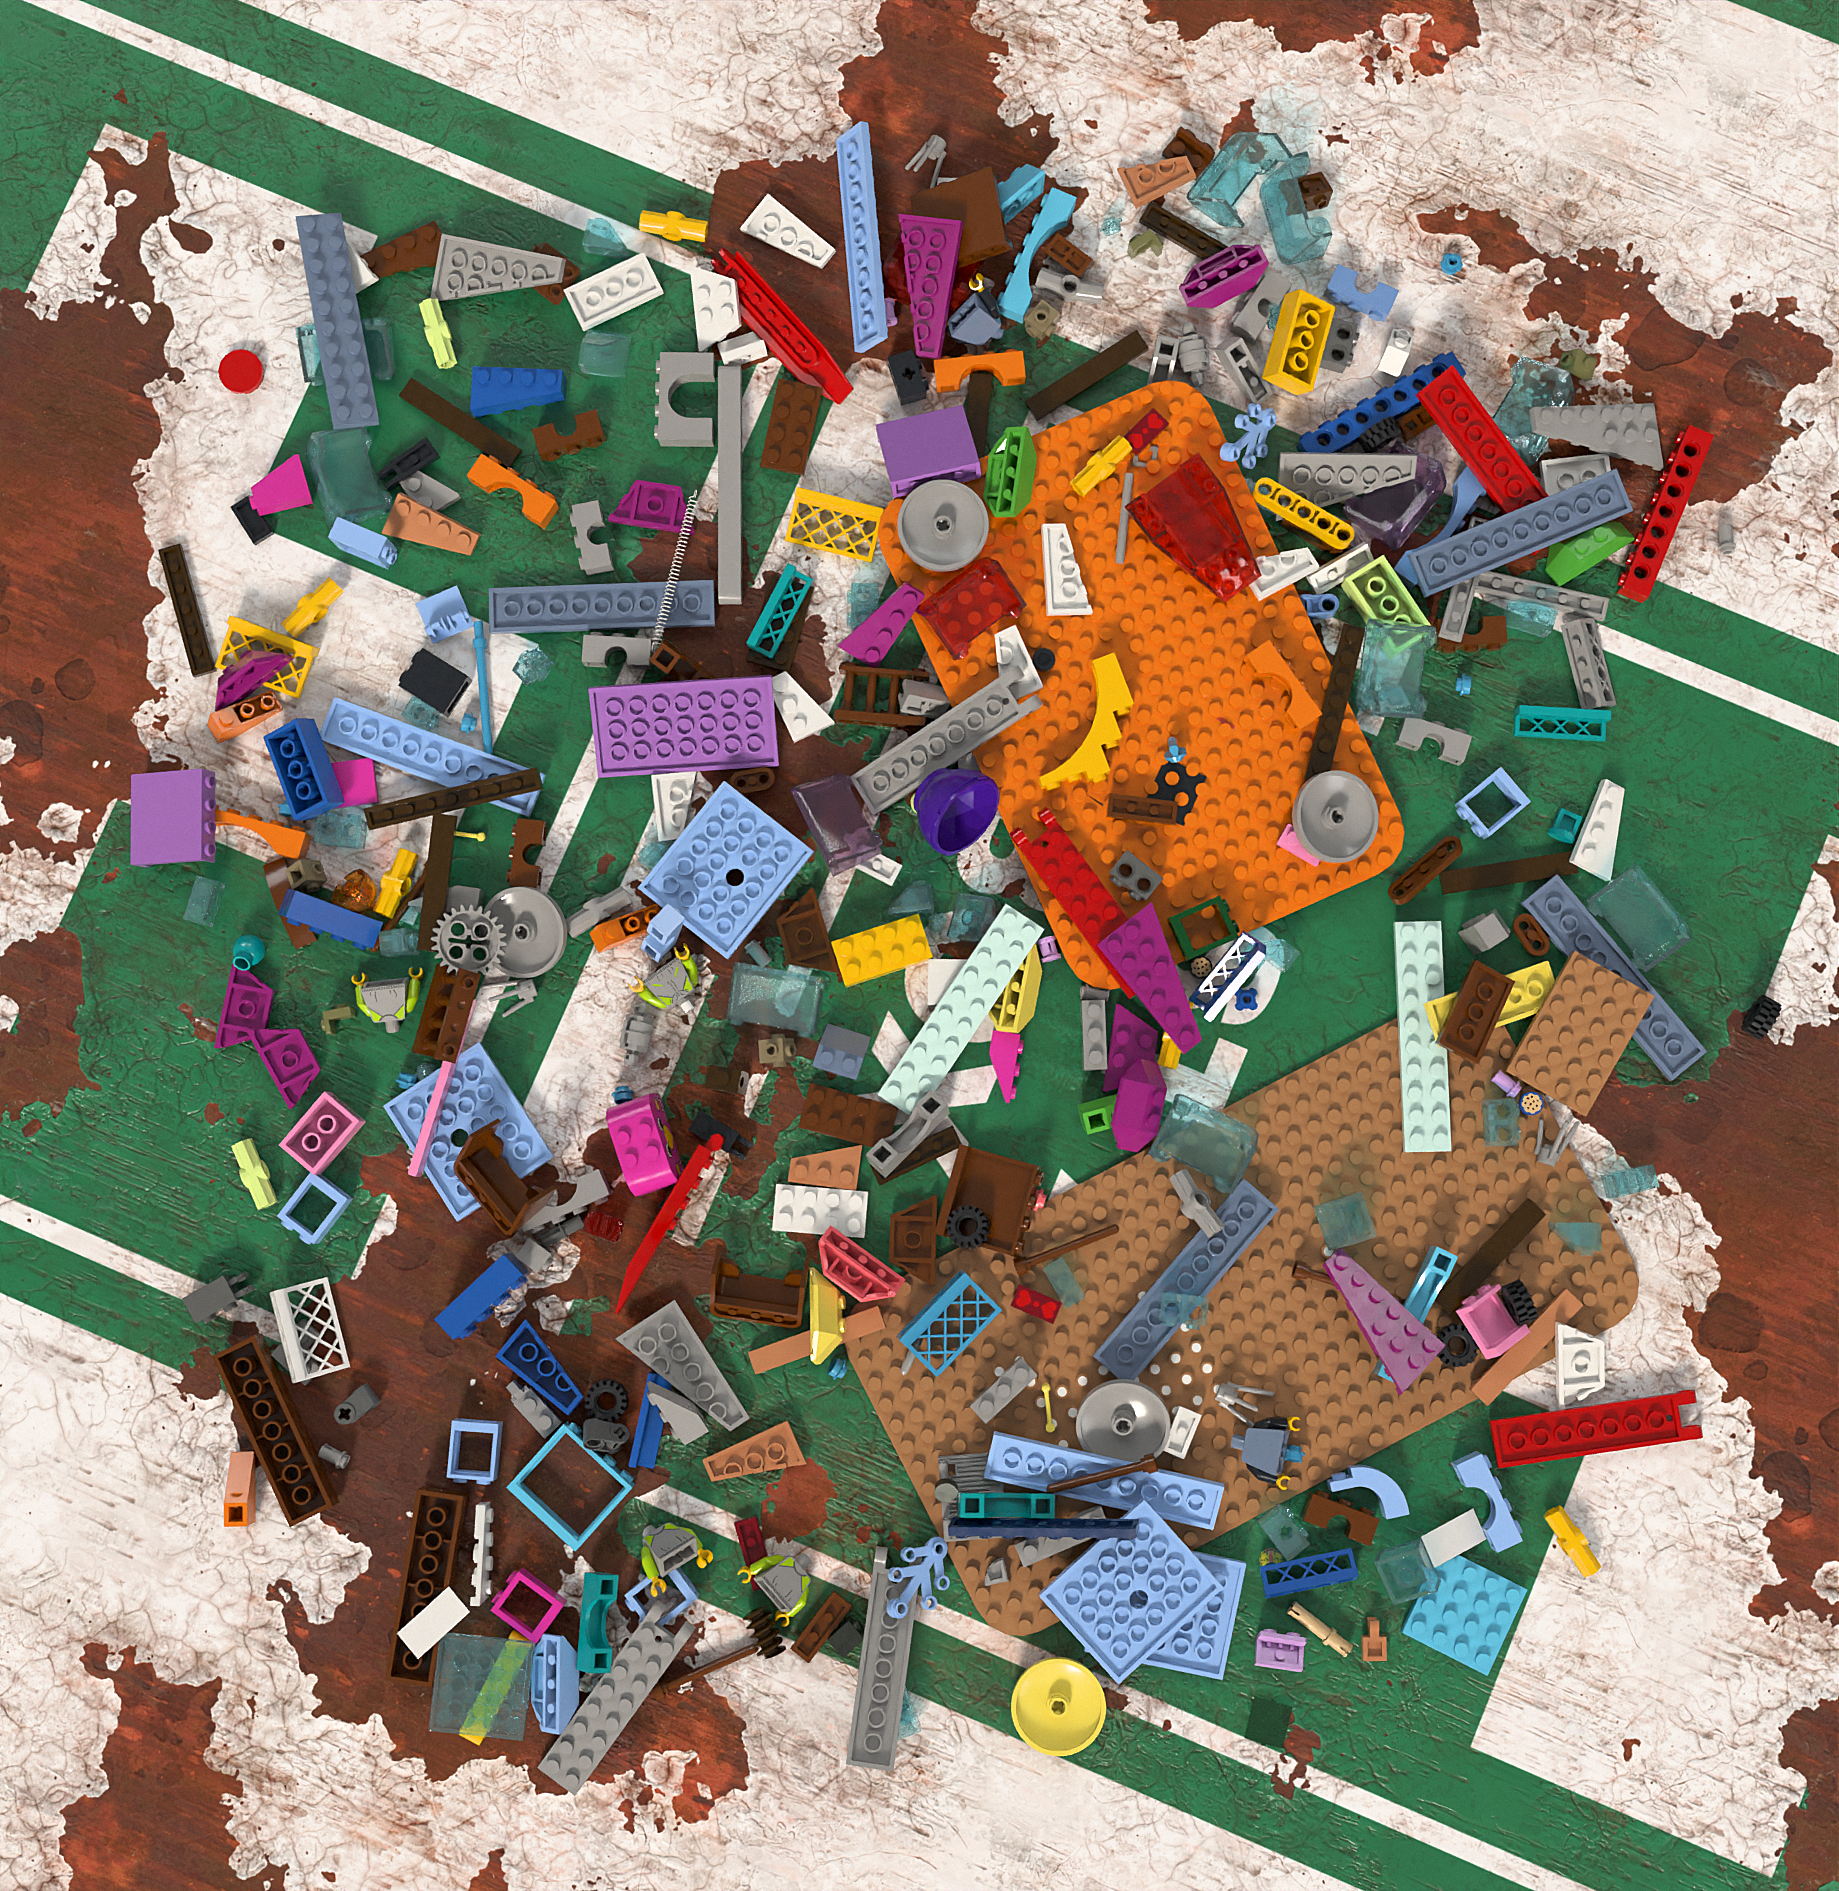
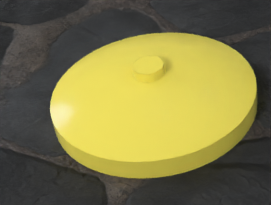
M1051 1657L1034 1663L1019 1677L1012 1693L1011 1713L1019 1735L1030 1747L1046 1755L1067 1756L1083 1750L1098 1736L1105 1720L1106 1701L1098 1679L1085 1665L1070 1658Z

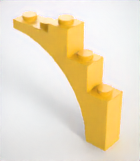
M1115 653L1092 661L1091 666L1096 681L1097 703L1095 718L1090 732L1082 746L1068 761L1056 770L1039 777L1038 782L1041 789L1047 787L1048 791L1060 787V782L1065 780L1071 783L1081 779L1082 774L1085 775L1087 782L1093 780L1094 783H1098L1107 779L1106 775L1110 773V768L1102 747L1108 750L1119 745L1118 741L1121 740L1122 735L1114 714H1117V716L1130 712L1129 708H1132L1134 704Z

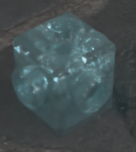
M537 647L531 651H524L519 656L512 671L528 686L536 681H544L550 674L549 669L553 662Z

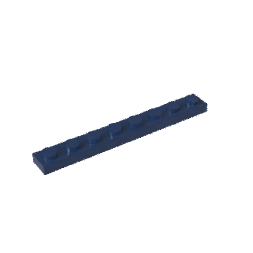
M953 1517L948 1526V1535L961 1539L969 1536H979L982 1539H988L995 1536L1004 1539L1025 1537L1027 1539L1049 1537L1052 1540L1061 1539L1062 1537H1072L1075 1540L1096 1538L1097 1540L1119 1538L1126 1541L1136 1538L1140 1527L1139 1519Z

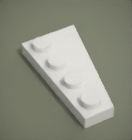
M769 194L765 196L740 228L742 232L821 269L836 252L832 246Z
M1042 524L1041 536L1046 615H1091L1093 611L1088 603L1085 586L1082 584L1078 563L1076 564L1073 555L1074 550L1066 525Z
M480 1502L476 1505L474 1537L479 1539V1544H475L473 1550V1560L477 1563V1568L474 1569L471 1585L476 1587V1596L471 1597L470 1606H480L489 1597V1594H492L493 1582L489 1580V1571L493 1568V1557L489 1556V1547L493 1545V1532H490V1523L493 1522L494 1511L493 1508H490V1502Z

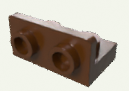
M1181 126L1178 128L1176 136L1162 152V156L1166 159L1187 156L1196 174V179H1194L1196 182L1213 162L1215 155L1213 148L1208 143L1201 142L1191 130L1184 129Z
M1322 171L1284 180L1280 187L1290 203L1287 211L1289 216L1327 207L1333 193V189Z

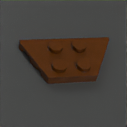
M810 888L800 900L796 901L786 913L776 920L788 963L792 966L837 973L839 969L815 890Z
M933 1195L918 1204L916 1203L905 1210L890 1215L889 1263L932 1286H935L936 1234L934 1233L937 1222V1195Z

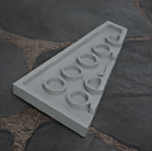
M442 234L430 298L438 299L440 302L561 283L566 259Z
M1654 403L1533 407L1529 410L1533 433L1556 440L1559 438L1570 441V444L1576 446L1583 445L1589 447V450L1618 459H1629L1634 461L1635 464H1645L1657 471L1664 468Z
M1280 452L1277 483L1321 508L1353 498L1355 495L1366 494L1381 487L1392 486L1414 479L1417 455ZM1278 499L1280 505H1289L1286 499ZM1298 510V514L1304 513L1305 510ZM1275 513V521L1282 520L1283 517Z
M675 1300L616 1338L617 1341L729 1431L749 1419L748 1414Z

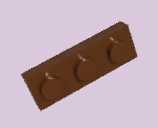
M1110 793L1106 817L1175 826L1178 802Z
M833 1590L790 1649L809 1663L850 1610L852 1604Z

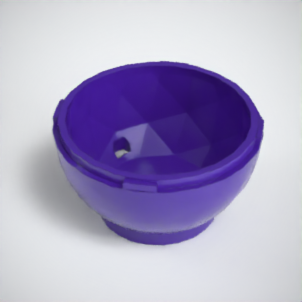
M940 768L929 774L918 787L913 802L914 809L917 812L920 831L925 840L935 851L946 856L955 855V853L971 846L986 831L996 815L1000 797L999 789L992 778L973 769L958 768L950 770L949 768Z

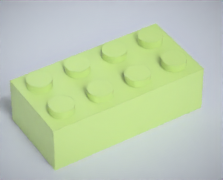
M1384 555L1347 577L1341 584V587L1390 660L1429 636L1434 630Z

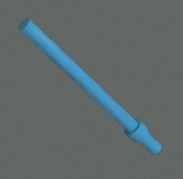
M474 621L475 639H473V649L476 650L484 752L493 755L485 658L487 641L484 638L483 621Z

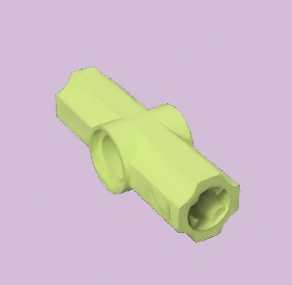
M429 298L423 300L419 306L426 326L424 327L425 334L433 349L436 363L439 369L451 368L457 364V360L451 343V332L446 320L444 321L438 299Z
M252 1138L231 1146L241 1168L239 1170L241 1180L249 1188L257 1209L260 1210L278 1202L269 1181L270 1172L268 1167L260 1159Z

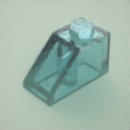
M588 218L582 243L585 252L628 260L630 255L627 247L610 222L603 218H595V220Z
M1508 603L1504 615L1506 616V626L1545 638L1553 630L1558 610L1539 604Z
M677 839L651 842L649 846L647 844L644 845L638 853L640 856L638 861L652 871Z
M1548 1222V1227L1571 1250L1579 1251L1581 1256H1594V1251H1602L1601 1223Z

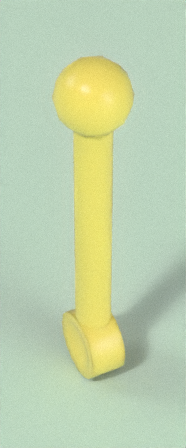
M456 831L455 836L477 838L478 841L485 840V834L482 832L473 834Z
M1044 1383L1041 1389L1044 1392L1047 1424L1045 1428L1047 1432L1051 1433L1055 1430V1426L1052 1423L1049 1399L1051 1387L1048 1383Z

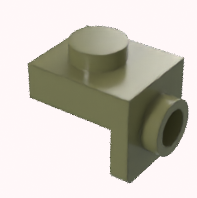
M1150 229L1144 234H1137L1130 239L1127 253L1133 259L1148 248H1151L1158 257L1162 254L1164 244L1158 234H1154Z
M1579 348L1564 351L1560 358L1557 372L1560 374L1570 372L1584 381L1592 380L1597 359Z
M344 1003L334 1005L333 1010L323 1011V1018H321L323 1031H326L328 1035H336L335 1021L357 1017L356 1009Z

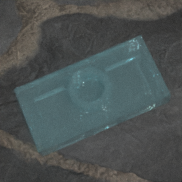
M1063 1257L1042 1268L1066 1309L1086 1298Z

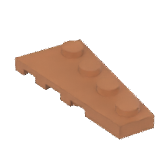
M401 492L396 497L381 533L466 555L473 554L481 536L480 533Z
M788 1420L702 1459L711 1482L807 1464Z

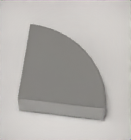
M1003 1556L994 1560L987 1568L985 1586L1008 1581Z

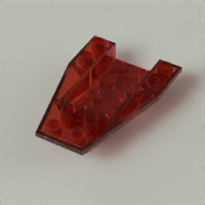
M1198 452L1182 463L1174 473L1147 493L1140 494L1125 506V509L1156 548L1224 603L1262 576L1226 489Z

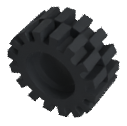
M1389 416L1365 430L1357 440L1365 453H1373L1396 439L1400 435L1401 430L1393 417Z
M1761 995V997L1757 998V1001L1753 1002V1006L1748 1009L1749 1012L1745 1015V1019L1742 1021L1743 1025L1741 1026L1742 1031L1758 1040L1762 1039L1764 1035L1766 1036L1768 1031L1773 1028L1772 1025L1776 1023V1018L1779 1017V1012L1782 1009L1780 1003L1766 995Z
M965 1205V1208L959 1206L957 1212L955 1210L951 1212L953 1214L952 1217L948 1216L949 1224L946 1223L948 1236L960 1248L962 1247L966 1250L971 1248L973 1250L976 1249L975 1246L977 1245L981 1247L983 1245L981 1242L983 1240L986 1242L988 1240L987 1234L990 1235L991 1233L989 1230L991 1224L988 1221V1217L976 1206ZM967 1219H973L977 1224L976 1231L972 1235H963L960 1230L961 1224Z
M1518 1279L1501 1286L1503 1301L1506 1303L1505 1306L1517 1325L1520 1326L1537 1319L1538 1314L1534 1301L1531 1299V1295L1522 1281Z
M1449 1324V1326H1443L1442 1330H1438L1436 1333L1438 1334L1437 1338L1446 1345L1437 1355L1443 1363L1453 1367H1465L1468 1363L1474 1361L1472 1360L1474 1357H1477L1476 1351L1479 1350V1347L1466 1326ZM1455 1336L1461 1337L1465 1343L1464 1350L1457 1355L1452 1354L1448 1350V1341Z
M614 1379L600 1380L592 1385L587 1391V1396H585V1408L588 1409L589 1416L592 1415L593 1419H600L606 1422H613L625 1413L629 1397H627L628 1392L623 1388L624 1385L617 1383ZM603 1392L612 1393L616 1399L615 1406L610 1410L602 1409L599 1406L598 1398Z

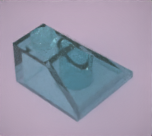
M588 329L581 342L578 362L582 373L626 379L632 334Z
M926 880L912 882L913 885L908 886L888 908L889 918L934 913L931 883L926 884Z
M959 893L947 937L978 945L998 915L994 899Z

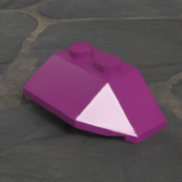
M1260 244L1254 246L1232 245L1194 265L1185 277L1184 282L1179 286V290L1188 307L1215 308L1253 288L1268 266L1269 261Z
M256 650L244 652L239 657L240 661L235 665L227 666L222 671L223 675L218 678L215 711L245 700L294 659L292 655Z
M1137 1058L1134 1062L1135 1064L1121 1077L1111 1120L1117 1148L1138 1152L1157 1134L1167 1093V1086L1158 1063Z

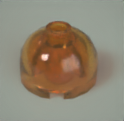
M362 869L353 870L344 877L346 882L342 886L339 884L336 886L331 902L336 906L361 914L365 911H370L375 906L377 886L368 873Z

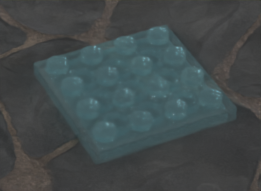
M446 1633L439 1640L428 1731L523 1741L525 1738L535 1642Z

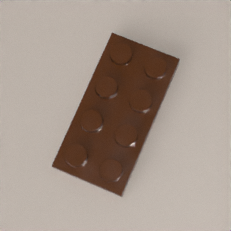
M784 379L778 380L760 467L800 476L805 475L823 392L822 387Z
M1477 960L1472 961L1435 1043L1473 1064H1479L1515 981Z
M810 1083L798 1127L873 1148L882 1138L892 1135L899 1108L894 1105Z

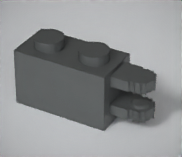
M247 1272L241 1273L234 1278L231 1275H224L182 1298L194 1322L203 1321L204 1324L215 1320L217 1318L216 1314L224 1310L226 1313L238 1306L237 1302L242 1300L243 1296L255 1290L253 1284L244 1287L240 1291L236 1286L237 1283L244 1281L248 1277Z

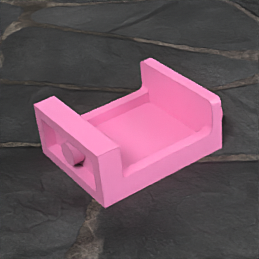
M1486 1284L1477 1290L1479 1294L1476 1296L1472 1295L1463 1300V1306L1456 1310L1486 1359L1501 1356L1530 1333L1526 1324L1520 1326L1515 1324L1496 1294L1501 1289L1500 1284L1493 1286Z

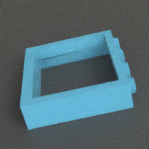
M567 1421L506 1488L567 1545L576 1551L635 1484L632 1482L634 1478L626 1470L620 1471L615 1466L616 1461L610 1455L606 1454L604 1456L598 1450L584 1448L582 1430L575 1423L572 1422L570 1424ZM566 1433L624 1486L580 1536L522 1483Z

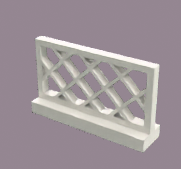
M327 1277L270 1293L292 1383L350 1367ZM323 1283L325 1293L321 1300L309 1294L314 1285ZM309 1287L307 1292L302 1290L303 1288ZM296 1290L304 1295L298 1307L290 1303L288 1292ZM307 1297L318 1303L312 1315L301 1309ZM321 1305L330 1311V1317L327 1322L315 1317ZM298 1312L310 1318L304 1329L295 1325L294 1318ZM312 1320L324 1326L318 1337L306 1331ZM327 1328L334 1331L336 1335L332 1345L321 1340ZM304 1334L316 1340L309 1352L301 1348L300 1345ZM318 1342L330 1348L324 1359L312 1354ZM334 1350L341 1354L343 1364L333 1366L326 1361ZM310 1357L321 1362L316 1372L308 1374L306 1363ZM324 1365L329 1367L328 1369L322 1370Z

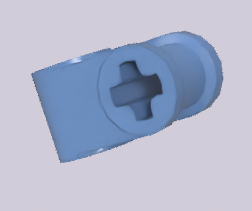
M1333 594L1299 595L1310 620L1332 618L1339 607V600ZM1322 603H1331L1333 610H1325L1322 607Z

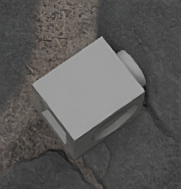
M529 1237L515 1257L536 1273H539L542 1270L547 1271L554 1262L552 1257L555 1253L534 1237Z

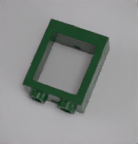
M1220 895L1167 919L1185 961L1239 937L1237 934L1240 932L1235 920L1231 921L1228 914L1230 912L1229 905L1225 899H1221ZM1215 904L1229 936L1194 951L1180 919Z

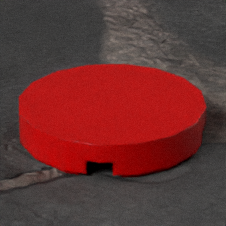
M243 349L234 350L225 355L221 360L218 369L219 379L226 389L232 393L249 394L258 389L263 382L264 366L254 353Z

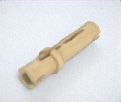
M1296 1601L1292 1603L1293 1607L1290 1606L1288 1608L1287 1614L1321 1638L1324 1645H1330L1343 1657L1348 1655L1347 1651L1350 1653L1353 1645L1338 1635L1336 1629L1333 1627L1329 1628Z

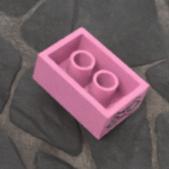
M324 1091L279 1146L313 1175H321L366 1121L332 1092Z

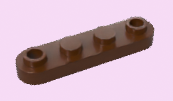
M1456 836L1443 838L1400 876L1388 889L1391 901L1397 905L1407 903L1448 867L1463 851L1460 839Z

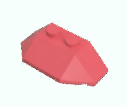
M831 1225L818 1241L823 1275L860 1302L894 1297L906 1280Z

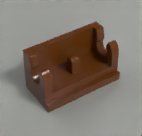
M1059 233L1054 236L1044 250L1046 254L1080 279H1083L1087 269H1091L1094 265L1092 258Z

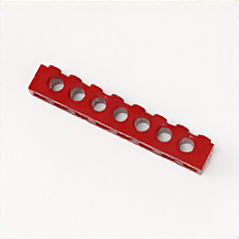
M1691 425L1678 432L1674 443L1677 444L1676 448L1670 452L1666 463L1669 464L1667 470L1663 471L1658 479L1660 487L1658 491L1653 493L1649 503L1652 504L1650 511L1645 513L1641 524L1644 525L1643 529L1636 534L1633 544L1636 545L1634 551L1630 552L1626 558L1625 564L1627 568L1625 573L1622 572L1616 584L1619 585L1618 594L1640 603L1649 597L1713 440V434ZM1684 449L1689 450L1692 456H1687ZM1676 469L1683 472V477L1676 473ZM1667 490H1673L1675 497L1670 496ZM1659 509L1664 510L1667 513V517H1663ZM1651 529L1658 532L1659 538L1652 535ZM1643 550L1649 551L1651 558L1645 557ZM1639 570L1642 573V578H1638L1634 571Z

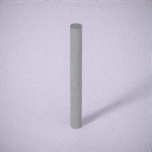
M1125 473L1115 557V563L1124 564L1134 476L1132 473Z

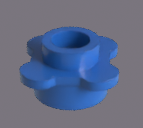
M1239 988L1235 992V1008L1238 1011L1243 1009L1253 1011L1257 1009L1256 989L1242 990Z

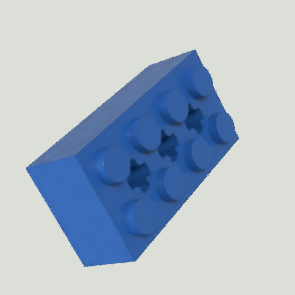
M296 718L263 737L294 821L313 820L345 803L314 719Z
M512 1252L503 1254L434 1320L453 1340L469 1337L477 1329L475 1325L478 1322L486 1321L494 1313L492 1309L495 1306L503 1305L511 1297L509 1293L512 1290L521 1288L528 1281L526 1276L531 1272Z

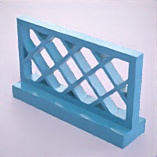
M960 1270L896 1337L938 1377L1002 1309L964 1271ZM969 1285L975 1289V1300H963V1291ZM979 1294H980L985 1300H979ZM979 1303H989L994 1310L988 1316H979ZM950 1304H959V1317H947V1307ZM963 1304H975V1316L963 1317ZM959 1320V1333H947V1321ZM963 1320H975V1330L972 1333H963ZM934 1321H943V1334H930V1325ZM943 1337V1350H930V1338ZM947 1337H959V1346L955 1350H947ZM917 1338H927V1350L917 1351L911 1344ZM921 1354H927V1360ZM930 1354H943V1363L937 1369L930 1364Z

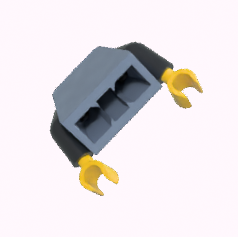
M979 273L976 274V278L980 284H975L972 279L969 281L970 288L978 290L979 294L974 293L949 319L947 317L945 332L958 344L981 346L990 337L999 340L1004 332L999 318L1000 310L998 304L988 288L985 289L983 287L984 278Z
M1294 1416L1288 1419L1285 1417H1268L1257 1421L1253 1427L1247 1428L1245 1436L1234 1434L1231 1440L1232 1448L1243 1450L1241 1461L1246 1463V1468L1258 1480L1273 1485L1276 1483L1282 1490H1286L1287 1487L1280 1484L1281 1480L1284 1478L1290 1480L1286 1474L1282 1473L1290 1430H1300V1428H1293L1292 1426L1293 1420H1300L1299 1417Z

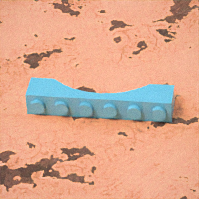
M1053 187L1049 194L1045 193L1041 202L1043 209L1040 214L1036 213L1032 222L1034 229L1031 234L1027 233L1024 239L1023 246H1025L1023 253L1019 252L1015 259L1014 265L1016 269L1014 273H1009L1005 283L1007 285L1005 293L1001 292L997 299L1000 315L1023 324L1025 314L1032 304V293L1029 286V268L1038 248L1048 237L1067 226L1076 206L1077 197Z
M1430 1246L1403 1305L1422 1324L1438 1293L1449 1278L1458 1256L1437 1246ZM1379 1358L1373 1373L1393 1382L1391 1376L1388 1377L1386 1374L1385 1366Z

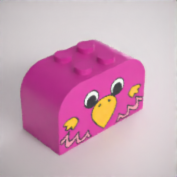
M650 1093L607 1108V1125L626 1183L633 1195L642 1196L675 1185L684 1168L660 1094Z

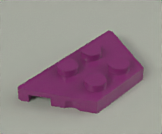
M636 480L630 487L629 493L624 495L620 505L608 518L609 522L675 533H682V525L687 524L692 527H683L691 531H682L690 535L695 533L692 523L684 522L685 524H683V521H685L684 517H686L685 513H687V506L680 486Z
M233 963L214 1048L218 1049L250 1041L251 1038L247 1031L251 1029H267L275 996V990L249 970L237 969Z
M1120 1004L1115 1005L1107 1056V1069L1105 1070L1102 1089L1104 1092L1119 1088L1121 1077L1135 1064L1134 1062L1137 1058L1154 1062L1158 1031Z
M300 1028L251 1029L247 1031L289 1110L292 1109L322 1069Z

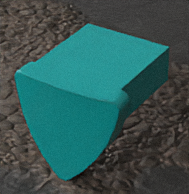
M1561 808L1558 811L1552 828H1549L1547 834L1561 842L1573 844L1575 834L1583 817Z

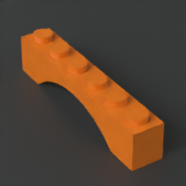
M216 805V826L232 825L245 827L261 835L277 854L295 860L306 858L312 836L305 833V828L292 825L291 829L283 827L284 823L271 819L270 823L263 822L260 816L249 814L248 817L240 815L241 812L238 810L227 808V811L218 810L219 806Z

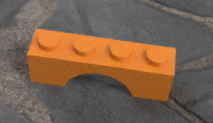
M1008 349L1004 353L988 351L973 356V354H963L957 358L942 356L940 359L934 360L936 392L959 391L963 380L970 373L975 372L993 374L998 378L1002 386L1025 384L1026 374L1023 351Z
M481 453L466 475L470 482L489 494L500 488H511L518 491L523 497L522 512L525 517L545 530L559 509L555 501L556 497L547 491L542 493L531 480H522L518 477L519 473L508 467L505 469L500 466L501 462L491 455L486 457Z
M1267 640L1247 654L1243 660L1256 678L1272 677L1279 680L1285 686L1289 696V703L1283 716L1294 731L1298 733L1322 715L1320 711L1322 708L1315 698L1311 699L1307 693L1308 688L1302 680L1298 681L1294 675L1295 670L1288 661L1285 662L1280 656L1282 654L1280 648L1275 643L1272 644L1270 640Z

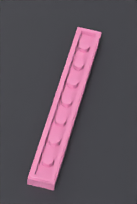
M475 999L473 1000L456 1063L447 1061L442 1063L408 1175L422 1176L477 1003Z

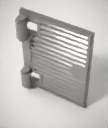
M989 1452L938 1456L939 1479L949 1478L954 1480L958 1485V1492L1004 1493L1003 1482L984 1478ZM948 1464H955L956 1475L948 1474ZM957 1498L951 1502H941L944 1542L982 1539L979 1536H969L963 1539L949 1536L948 1526L953 1517H958ZM987 1517V1518H1006V1517Z

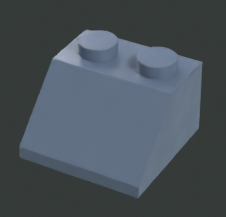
M827 1023L812 1066L857 1081L871 1037Z

